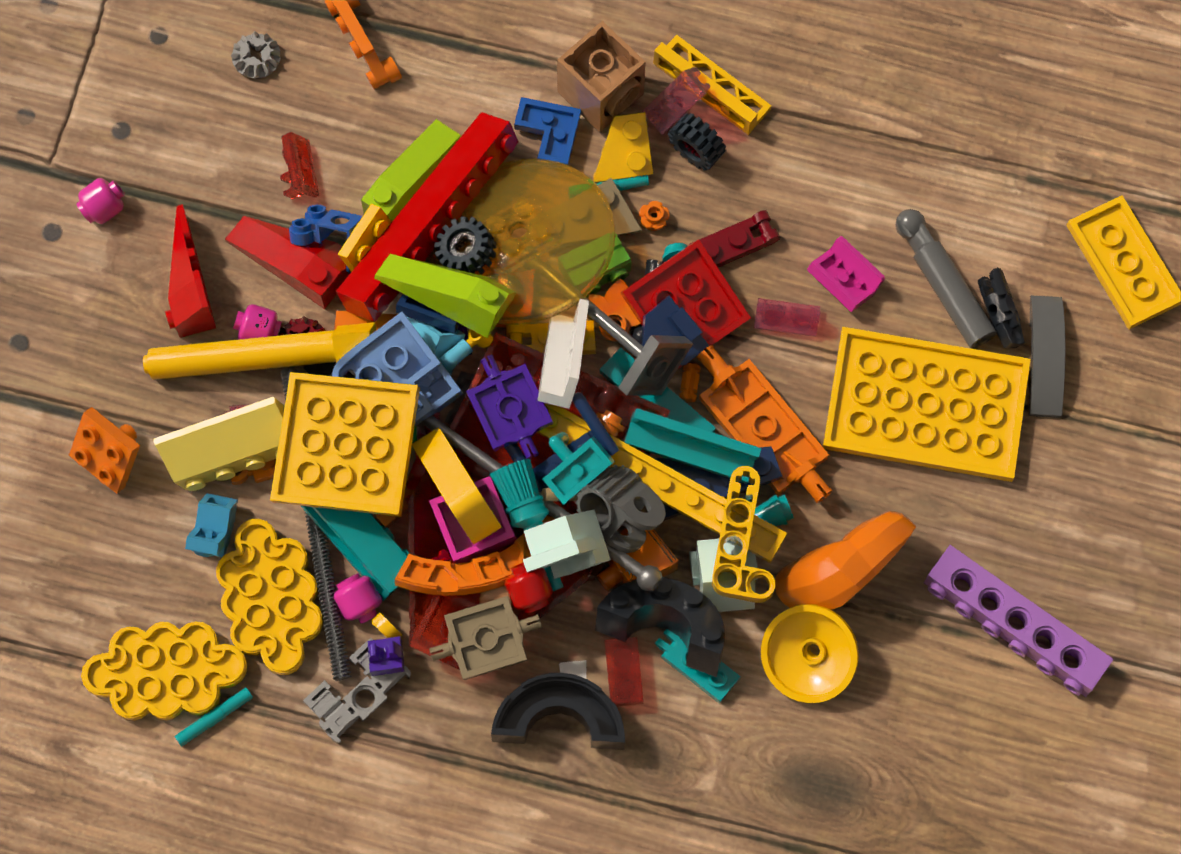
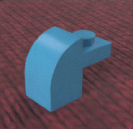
M206 493L198 503L195 528L187 536L185 549L192 550L196 555L203 557H223L228 549L234 528L238 499Z

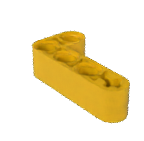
M439 427L412 443L414 450L473 545L502 528Z
M741 466L733 471L730 478L713 570L712 586L714 591L723 597L763 603L772 597L775 589V579L769 571L745 566L759 492L760 476L754 468ZM743 476L749 477V483L754 484L748 485L745 499L739 498L741 484L736 482L741 481ZM735 508H742L747 512L748 519L745 522L736 523L730 518L729 513ZM729 540H736L741 544L742 551L737 555H729L724 550V544ZM723 572H730L735 576L736 584L731 588H724L719 584L718 576ZM756 578L765 579L768 582L769 590L764 594H757L751 589L750 583Z

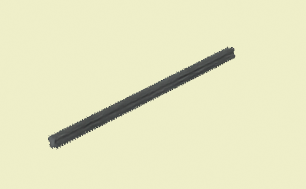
M296 366L284 368L280 371L282 373L281 377H283L281 379L283 381L282 385H284L283 392H286L284 396H287L290 372H299V370L295 369ZM305 512L306 522H308L306 526H308L307 530H309L308 537L310 538V545H312L310 549H313L311 551L313 553L312 557H314L312 561H315L313 563L315 565L314 569H316L314 573H316L317 588H319L318 592H320L318 596H321L319 600H322L320 601V604H322L320 608H323L321 612H323L322 616H324L322 619L324 620L323 624H325L324 628H326L324 631L326 632L325 636H327L326 640H328L326 643L330 652L331 671H333V679L341 681L352 676L348 675L351 671H347L350 667L346 666L350 664L346 663L349 660L345 659L348 656L344 655L348 652L344 651L347 648L343 647L346 644L342 643L345 640L341 639L345 637L341 635L344 632L340 631L343 628L339 627L343 624H339L342 620H338L341 616H337L341 612H337L340 609L336 608L337 604H335L333 597L335 593L333 591L337 589L333 588L336 585L332 584L335 581L331 580L335 578L331 576L334 573L330 572L333 569H329V567H332L331 564L329 565L332 561H328L331 557H327V555H331L327 553L330 550L326 549L329 546L325 545L328 543L325 541L328 538L324 537L326 535Z

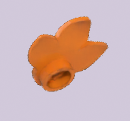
M622 279L617 280L609 287L605 297L589 294L588 299L613 321H619L621 328L628 334L632 327L641 324L620 294V292L628 288ZM599 326L601 334L607 340L617 341L601 326Z

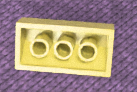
M271 397L154 438V444L173 482L188 491L200 490L206 486L205 483L214 480H228L233 478L237 472L245 469L257 470L264 467L265 462L277 459L285 405L275 397Z

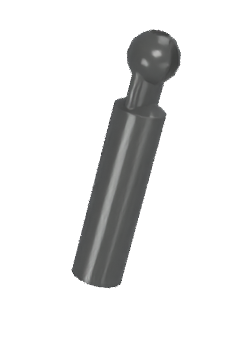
M913 209L902 211L895 223L897 233L909 242L915 252L914 260L969 348L975 349L985 344L997 334L996 329L941 242L935 241L926 228L924 216L919 211Z

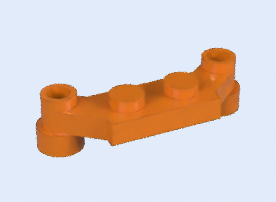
M324 0L332 17L337 14L339 15L335 20L343 35L349 32L353 41L349 42V45L356 58L363 57L370 71L365 74L373 89L389 81L392 84L401 79L402 75L391 56L380 62L371 42L352 10L361 5L359 0Z

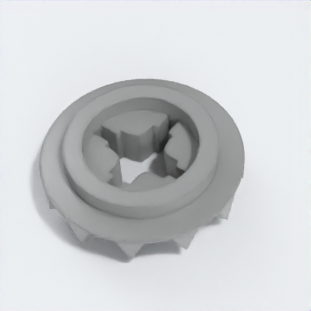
M254 31L251 35H242L241 39L234 43L231 57L234 67L240 74L249 78H262L271 74L277 68L281 53L276 40L274 41L267 33L263 35ZM250 47L256 51L262 50L260 52L262 62L254 56L249 58L251 56Z

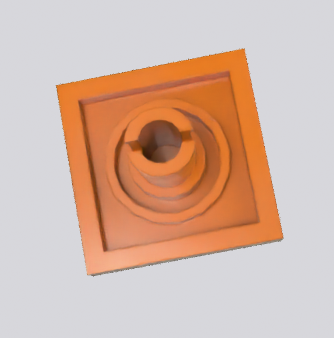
M91 407L83 412L69 456L117 494L126 486L140 445L135 440L137 433L132 426L124 424L118 428Z

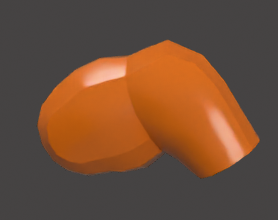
M895 511L885 512L861 523L847 533L842 540L817 548L782 568L775 577L777 596L789 608L797 605L813 604L832 610L843 606L896 556L915 530L916 525L906 515Z

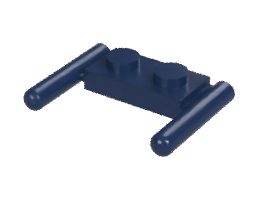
M575 393L572 402L591 430L567 445V447L574 453L594 436L610 456L620 451L583 393ZM510 444L504 447L513 462L526 459L518 444ZM556 453L533 468L537 488L540 493L543 488H549L542 479L563 462Z

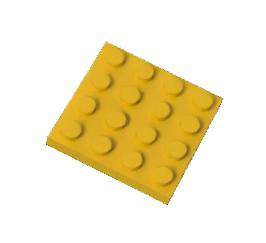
M290 372L270 501L273 503L401 517L420 387L411 384Z

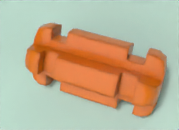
M687 363L683 367L684 372L682 374L679 397L685 402L691 403L696 401L700 376L698 373H700L701 369L698 364Z

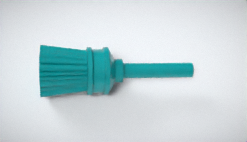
M530 459L511 463L490 473L492 481L507 506L505 512L509 515L511 527L521 528L525 531L543 524L542 521L550 511L545 506L544 496L539 495ZM551 566L544 568L553 592L563 588L561 578L554 579Z

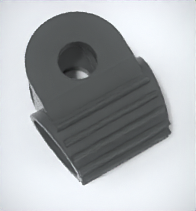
M615 464L611 468L608 467L581 489V492L577 494L578 500L575 502L578 507L577 512L579 513L595 510L604 541L612 548L624 553H633L639 550L646 540L645 530L656 529L665 518V508L658 495L643 483L637 473L632 469L624 467V465L617 467ZM644 506H646L648 513L641 512ZM621 525L628 530V536L622 535L617 531Z

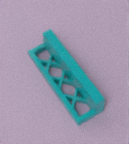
M638 408L632 414L624 439L626 444L636 449L727 478H731L733 471L738 467L750 466L753 468L754 462L759 458L761 452L759 447ZM743 476L739 482L747 484L749 477Z

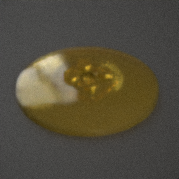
M521 159L502 163L461 215V217H467L469 221L473 217L478 222L483 223L494 237L497 248L493 249L496 252V257H489L492 262L490 268L484 265L482 268L485 272L480 274L478 271H475V274L489 277L517 292L497 324L521 325L535 323L567 311L596 287L609 266L615 247L614 218L603 192L588 176L579 170L556 161ZM518 228L527 230L522 237L514 238L511 236ZM469 239L464 241L458 247L456 256H464L472 251L475 246V240ZM434 248L430 253L431 264L443 266L436 257L435 252L437 250Z

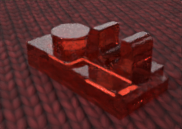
M293 132L282 135V155L289 171L283 173L280 179L283 182L291 183V187L283 191V195L291 199L304 194L314 198L319 196L309 139Z

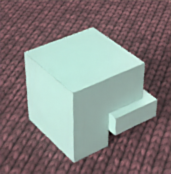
M595 510L566 515L524 531L531 557L523 559L527 572L551 566L555 579L611 560Z
M719 539L698 540L697 551L689 552L693 585H700V591L711 600L719 612L755 609V602L723 597L714 591L712 576ZM730 540L724 544V550L729 555H737L742 551L741 546ZM748 551L745 566L757 568L755 554ZM723 572L718 576V582L724 588H731L736 584V578L730 572ZM758 578L754 579V580L750 583L751 589H752L754 592H755V580H758Z

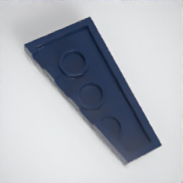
M772 446L760 447L759 458L755 460L753 468L760 476L759 487L783 479ZM664 457L653 458L727 499L730 478ZM736 481L741 484L739 494L747 492L748 485H754L750 484L749 481L747 484ZM663 503L665 508V518L663 521L682 515V513Z

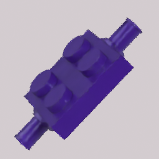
M489 355L487 357L492 368H490L486 358L480 361L488 378L482 384L466 392L493 450L497 451L507 445L520 443L526 459H532L528 446L534 457L538 456L539 452L531 437L537 431L553 424L551 416L544 402L537 401L539 391L526 364L510 371L500 372L494 356Z

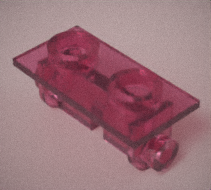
M758 298L754 328L816 337L820 319V306Z

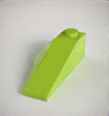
M436 119L378 177L361 199L363 214H365L371 204L381 207L389 219L393 221L459 140L461 135Z
M389 254L374 279L486 338L489 337L517 293L486 276L394 254Z

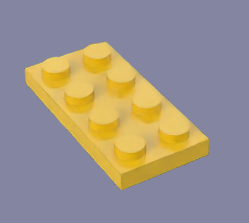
M1123 195L1068 221L1067 228L1128 330L1181 305V291Z

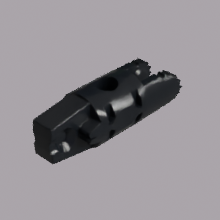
M997 267L989 273L990 279L984 276L978 279L977 282L990 321L996 329L1003 347L1007 349L1017 348L1025 343L1020 324L1021 319L1001 268Z

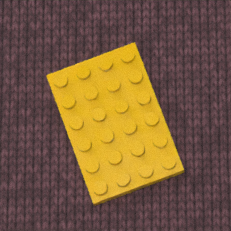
M842 327L823 448L825 450L1012 482L1015 476L1031 359Z

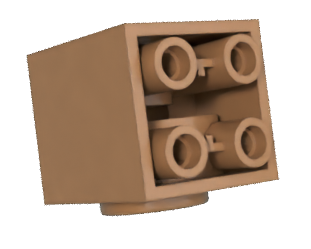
M601 21L557 59V92L574 108L581 109V115L601 132L612 122L613 116L622 114L644 94L646 61L609 26Z

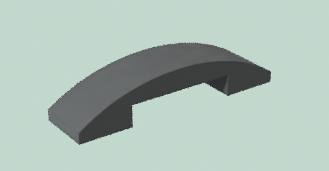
M1031 295L1030 327H1032L1029 416L1061 418L1065 379L1062 297Z

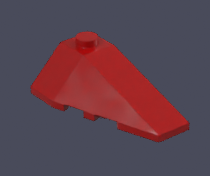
M183 204L178 205L176 208L168 293L171 310L165 311L169 328H176L180 338L216 329Z
M243 216L225 238L227 243L323 309L336 296V290L349 276V273L346 271V264L337 255L343 246L333 241L324 239L321 243L313 242L303 246L294 245L290 242L288 228Z

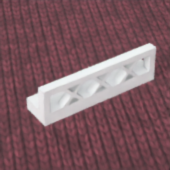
M579 300L574 318L552 313L548 326L537 401L570 408L579 380L589 305L588 300Z

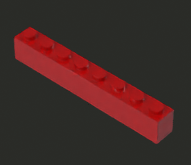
M483 112L476 117L336 290L347 312L376 322L382 313L387 310L399 291L374 279L375 274L389 254L425 262L426 258L433 251L435 242H440L436 238L438 233L445 234V231L442 229L445 225L449 228L452 227L451 220H458L464 210L519 143L510 121Z

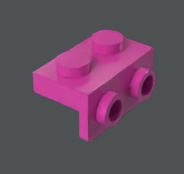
M843 236L837 238L832 247L812 261L807 268V271L850 312H853L872 298L885 280V276Z

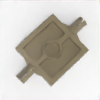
M505 596L444 615L449 631L448 643L430 647L429 649L430 653L433 654L431 655L433 662L453 656L459 665L463 680H467L528 661L523 646V633L542 628L541 622H538L540 621L538 614L519 621L513 612L509 597Z

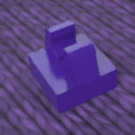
M400 636L367 641L369 669L372 676L405 672L403 644Z

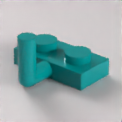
M561 432L549 440L550 447L563 462L542 480L563 505L615 462L594 436L574 453L566 446L569 442V435L567 433Z

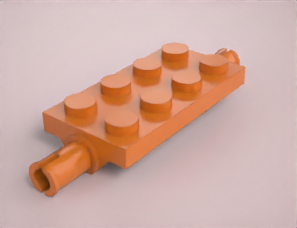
M713 345L706 348L707 352L705 350L700 352L697 359L701 361L714 377V383L699 395V400L731 439L759 448L772 446L783 479L769 483L776 494L779 496L793 484L800 482L817 504L823 501V497L827 498L833 490L829 488L815 469L828 459L829 454L753 362L748 359L736 367L728 365Z

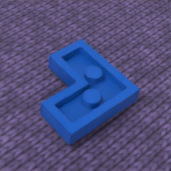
M521 97L514 129L543 135L537 158L539 164L568 169L581 117V109Z

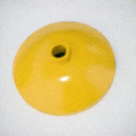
M803 604L783 611L772 620L762 639L761 660L768 679L782 694L799 702L819 703L834 698L850 684L858 667L859 650L852 629L841 616L822 606ZM811 644H815L819 647V655H815L811 652Z

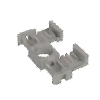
M365 642L349 657V660L355 665L358 662L365 669L363 674L367 677L343 698L345 704L340 701L342 698L339 695L335 698L329 691L331 686L325 680L303 700V703L320 719V728L337 744L341 743L338 737L359 718L365 721L387 700L385 694L404 676L409 679L411 675L410 670L404 666L405 672L372 676L369 669L368 642ZM361 690H369L375 697L373 705L369 708H361L356 703V695Z

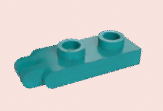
M666 629L663 635L672 643L669 645L661 638H658L655 642V645L664 652L661 658L720 704L740 680L741 676L722 661L717 677L686 666L688 655L686 645L678 635Z

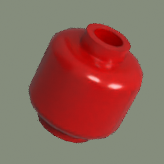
M524 562L511 568L512 574L506 578L505 587L514 608L524 609L525 613H530L550 603L548 599L553 594V588L544 568L527 572Z

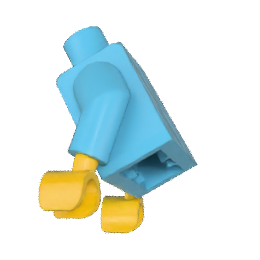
M407 317L450 375L453 369L473 352L472 347L478 345L481 348H485L493 341L491 334L486 338L469 329L468 339L465 341V334L458 329L455 333Z

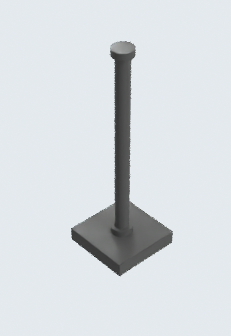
M533 247L525 249L520 256V262L525 266L530 265L576 306H578L580 299L588 300L587 315L637 357L618 388L627 396L662 395L693 343L685 336L651 335L646 344L642 346L544 262Z

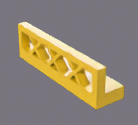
M678 35L667 45L661 42L654 50L653 64L747 135L751 133L771 110L772 105ZM679 47L687 53L688 61L673 50ZM697 68H707L711 71V78ZM720 85H730L735 90V96ZM744 103H754L760 110L756 113Z

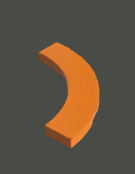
M547 515L542 522L544 524L555 520V518ZM523 533L515 540L513 545L501 552L496 551L486 556L474 558L471 562L451 564V561L431 560L408 554L395 578V586L415 592L445 596L481 593L505 585L506 578L512 574L511 568L523 563V559L531 557L525 534Z

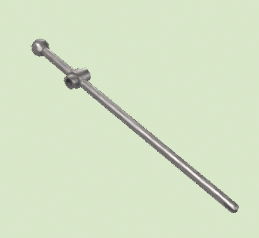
M349 371L351 374L356 376L354 371ZM430 416L420 422L431 431L439 427L452 446L490 473L504 467L434 416ZM544 501L546 508L550 511L549 515L553 518L558 519L570 515L569 512L555 502ZM605 542L610 558L636 576L637 583L641 589L654 591L662 580V573L657 567L652 565L644 567L628 554L612 548Z

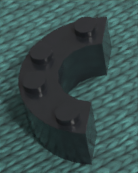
M662 577L660 584L654 591H646L641 589L636 579L612 590L598 605L595 631L626 642L633 633L643 628L657 627L667 629L678 635L686 645L688 652L686 666L717 677L725 641L724 624L716 606L698 589L686 583Z
M568 673L543 674L521 683L517 689L503 700L492 724V742L525 744L529 730L538 720L547 715L564 714L574 717L583 724L590 736L591 748L624 750L625 747L624 725L615 703L595 683Z

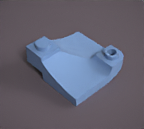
M400 312L352 348L336 363L332 371V376L345 378V374L348 371H354L355 379L418 385L420 392L415 426L433 414L440 412L464 394L403 312Z

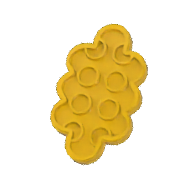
M250 519L243 522L236 531V550L225 554L219 560L216 567V577L221 587L226 590L221 599V609L224 615L233 622L230 636L235 647L246 655L261 654L266 668L272 673L289 675L296 672L302 666L305 658L303 643L315 639L323 626L321 611L313 603L318 594V585L315 578L306 571L308 555L300 542L291 538L278 539L273 526L267 521Z
M195 621L187 623L180 629L169 622H159L151 626L146 632L138 627L130 626L117 631L110 640L109 653L94 655L87 660L82 668L81 678L83 685L91 694L96 697H110L112 708L118 716L125 720L134 721L142 719L149 713L160 720H171L177 717L183 710L192 715H204L215 708L220 700V689L234 687L243 680L247 672V662L244 654L237 647L219 644L214 630L204 622Z

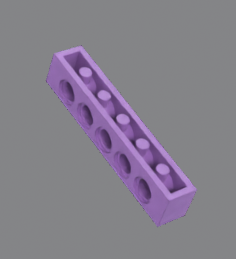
M951 545L943 553L924 582L932 595L941 600L946 598L955 605L954 608L959 614L968 619L973 617L982 624L981 627L986 633L995 638L1000 636L1010 643L1008 646L1013 652L1022 657L1027 655L1036 662V667L1048 676L1054 674L1064 682V687L1075 695L1082 694L1087 697L1114 660ZM957 579L965 580L969 584L970 590L965 592L958 590L954 585V581ZM981 599H992L996 603L997 609L993 611L985 609L981 604ZM1008 618H1019L1023 622L1024 628L1021 630L1012 628L1009 625ZM1036 637H1046L1050 641L1051 648L1043 649L1039 647L1036 643ZM1063 656H1073L1078 662V667L1069 668L1066 666Z

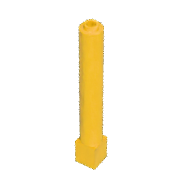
M372 322L342 325L330 331L150 348L147 355L143 357V368L152 380L337 363L352 348L376 331V324Z

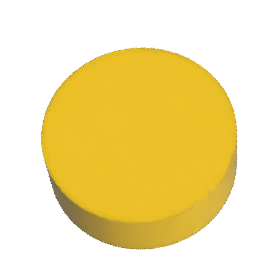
M380 612L372 619L371 623L387 638L402 636Z

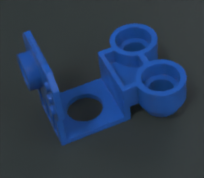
M318 204L309 206L305 213V218L292 221V225L289 227L290 242L299 246L308 245L313 242L321 243L334 230L347 232L348 239L363 216L332 209L327 211L325 206ZM346 218L349 222L335 224V219ZM346 266V271L350 274L351 271H350V269Z

